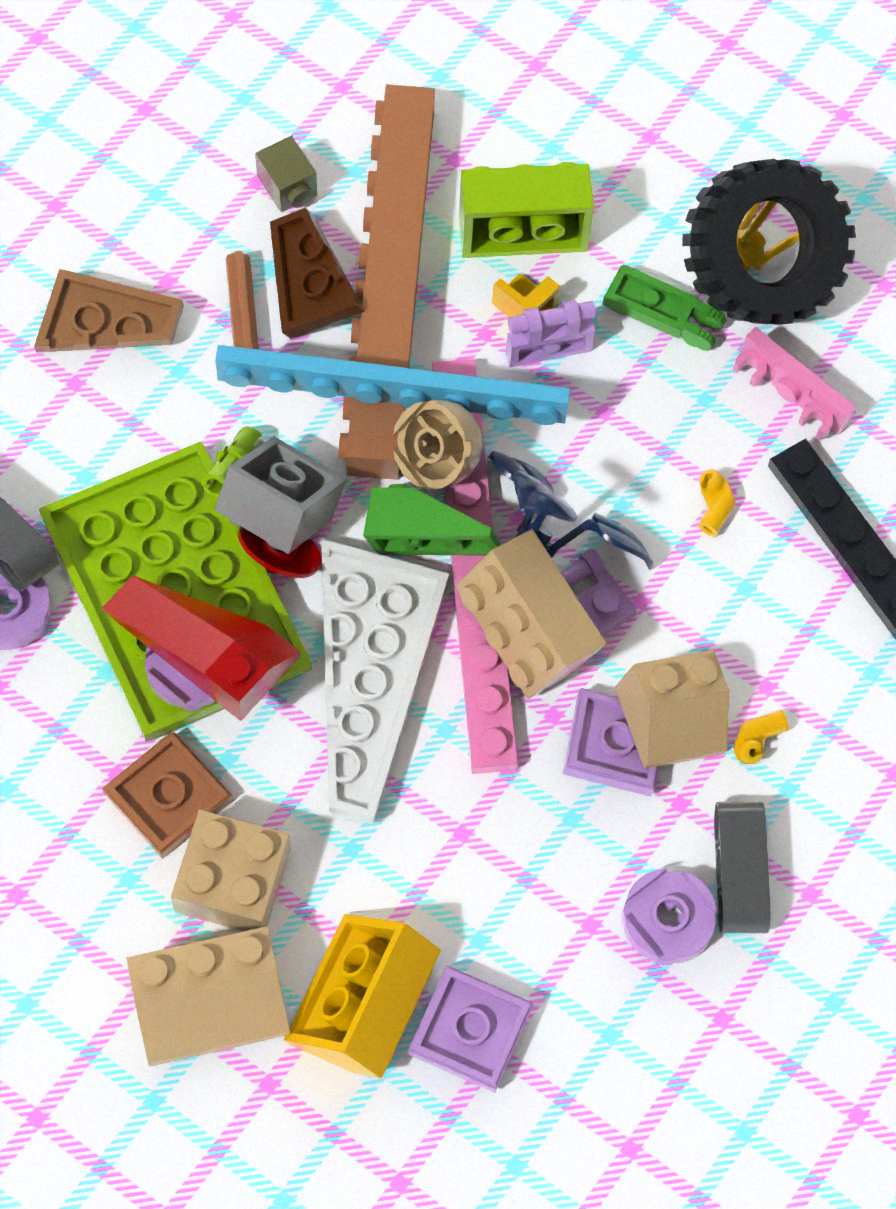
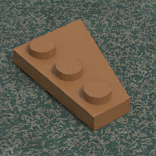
M59 268L34 348L38 353L172 345L184 304L181 299Z

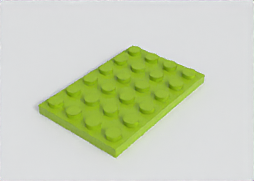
M202 441L39 508L44 525L146 742L223 709V707L214 702L204 706L199 711L190 712L182 707H175L166 703L152 690L145 669L147 646L102 610V607L133 575L263 623L274 630L301 652V657L275 685L312 670V662L265 567L257 563L246 553L238 539L240 527L234 525L227 517L214 510L218 498H214L205 492L204 488L207 485L202 486L203 477L214 466Z

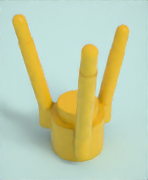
M767 201L751 222L761 202L755 204L746 213L739 226L737 251L746 271L752 266L760 271L769 260L799 241V233L796 232L764 252L766 240L758 229L777 205V202Z

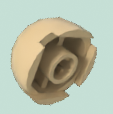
M441 399L415 403L402 412L395 424L393 435L398 434V448L393 449L395 461L402 474L416 486L433 489L453 486L470 476L480 461L483 448L481 429L475 417L460 404Z

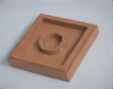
M171 731L102 788L103 794L162 859L190 837L199 809L217 814L233 801L232 794L174 731Z

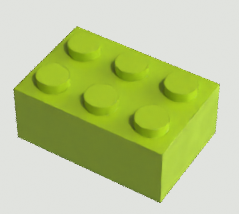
M562 162L557 165L547 166L520 164L507 168L478 166L472 169L461 170L458 216L462 258L587 252L594 211L589 163L575 164L573 162Z

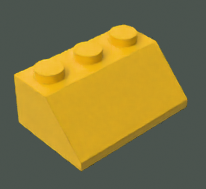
M344 914L289 1027L290 1035L285 1036L284 1041L349 1072L382 1079L387 1066L393 1058V1053L405 1027L413 1015V1010L425 984L432 974L441 949L404 922Z

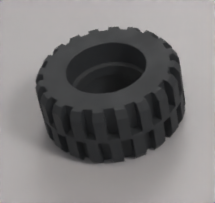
M775 158L743 162L734 165L731 170L721 171L712 178L713 185L703 187L695 197L700 203L697 208L689 209L685 219L687 223L692 224L691 231L682 235V247L690 246L691 257L684 259L687 272H695L697 279L692 283L699 294H707L709 296L707 303L718 311L727 312V317L754 324L793 323L794 319H806L816 314V306H827L835 298L834 293L831 291L832 288L843 287L848 278V274L843 272L845 263H853L855 250H848L849 238H856L855 225H847L845 216L851 213L847 201H837L835 196L839 193L840 189L832 180L822 181L821 171L812 166L802 167L800 161L791 159L776 160ZM764 201H773L782 205L793 217L799 233V251L794 265L782 279L773 283H762L752 278L743 267L737 251V235L744 216L755 204Z

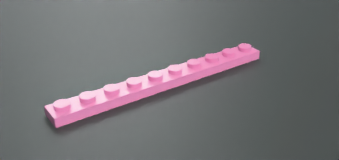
M475 359L432 362V371L477 377ZM469 412L475 417L483 438L481 413ZM483 439L481 458L474 471L461 482L443 488L446 505L493 530ZM450 555L471 774L517 771L518 762L508 668L497 651L487 642L485 632L473 613L464 606L460 593L455 587L485 556Z

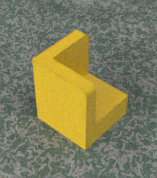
M518 274L509 284L500 278L493 284L492 304L508 317L522 315L525 309L538 307L539 311L557 308L560 285L549 276L538 285H535L523 274Z

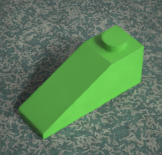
M391 484L389 487H372L363 536L377 554L486 556L492 549L502 545L490 527L413 487L404 484Z

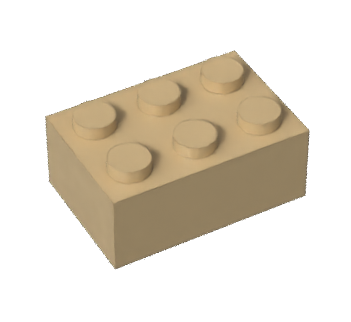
M533 529L492 549L455 585L464 606L473 613L485 632L487 642L497 651L508 668L512 681L522 690L527 699L567 678L607 645Z

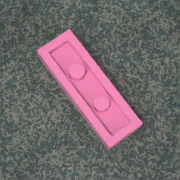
M757 327L746 335L742 352L737 356L734 363V372L738 373L742 367L747 365L754 367L756 372H754L750 381V385L753 387L761 384L764 377L768 378L783 399L791 403L794 402L803 409L798 422L801 426L805 425L812 418L820 420L823 425L817 431L816 438L818 440L826 438L830 430L839 435L848 426L855 405Z

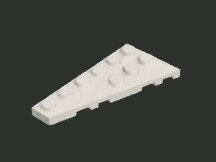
M321 539L329 813L374 825L448 586L450 573Z

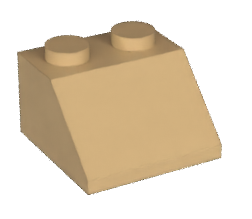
M714 650L636 663L614 687L644 769L721 755L727 751L729 688Z

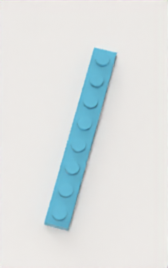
M226 345L217 346L215 358L217 381H224L234 387L256 385L269 387L271 390L281 393L296 390L312 392L314 395L322 398L344 396L356 398L361 402L370 404L380 401L400 403L406 408L415 403L441 399L460 404L468 412L487 414L494 419L507 420L512 417L529 419L540 425L565 424L570 388Z

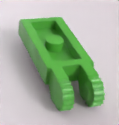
M621 264L603 297L602 305L678 339L681 337L688 345L703 351L711 350L716 342V338L706 329L703 330L701 327L688 322L691 316L699 324L714 330L722 329L727 321L724 316L725 314L699 301V297L625 264Z

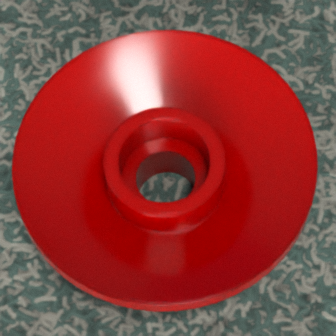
M242 526L238 530V539L243 549L270 573L292 578H306L317 573L321 566V553L310 538L287 554L282 550L271 547L265 540Z

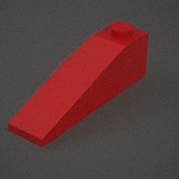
M134 575L102 607V610L239 721H242L301 657V652L263 623Z

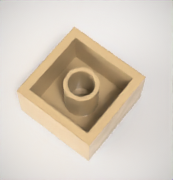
M199 809L171 894L174 913L240 931L268 926L291 852L289 833Z

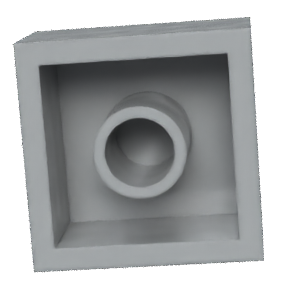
M273 436L228 467L214 510L227 517L234 525L242 526L262 538L271 547L289 554L332 521L347 478Z

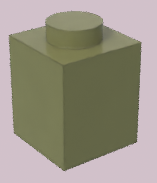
M292 135L255 152L257 177L281 213L292 207H301L317 195V173Z

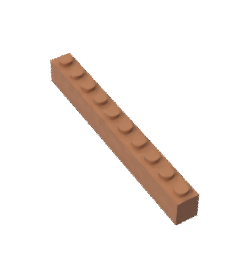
M386 84L384 100H376L374 125H381L380 136L372 135L371 160L377 161V170L369 171L367 180V196H374L373 207H365L363 217V232H369L370 236L369 244L361 243L359 254V269H366L365 281L357 280L355 291L364 312L361 313V318L353 317L351 343L358 344L357 356L349 355L348 361L409 368L434 121L435 88ZM344 397L342 419L350 420L349 432L340 433L338 459H346L347 476L399 479L400 468L395 461L393 449L398 448V434L393 435L395 424L402 412L405 411L404 406L400 403L384 401L370 404L361 402L356 398Z

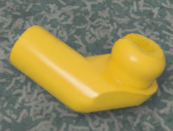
M709 469L703 472L699 478L701 493L708 509L699 522L698 527L705 534L715 537L735 506V498L726 478L719 471Z
M782 710L742 723L733 745L737 760L744 764H756L763 758L764 753L762 751L766 739L789 730L787 718Z

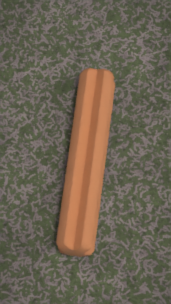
M238 250L227 254L225 258L233 346L259 350L250 256Z

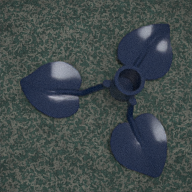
M492 451L489 454L488 459H491L496 468L514 482L521 513H525L524 519L517 529L518 533L514 538L533 529L550 557L553 558L563 546L583 532L591 530L597 532L603 539L616 547L645 561L648 569H652L654 563L636 535L619 522L598 513H594L591 519L585 520L552 544L550 540L553 534L542 525L546 516L550 515L564 521L575 522L578 518L575 510L568 502L554 494L553 487L547 478L528 463L497 451ZM534 513H538L537 517H536L535 520L533 521L532 519H533Z

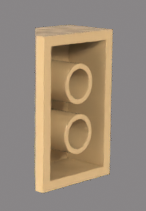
M268 926L126 957L149 1067L290 1035Z

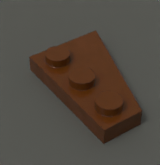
M305 207L270 221L281 330L284 335L292 339L364 312L323 230L311 211Z

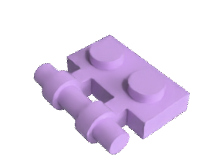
M576 300L562 302L561 307L542 311L535 307L525 309L522 315L508 317L510 332L507 333L506 357L509 367L591 352L595 337V327L592 318H596L594 302L577 303Z

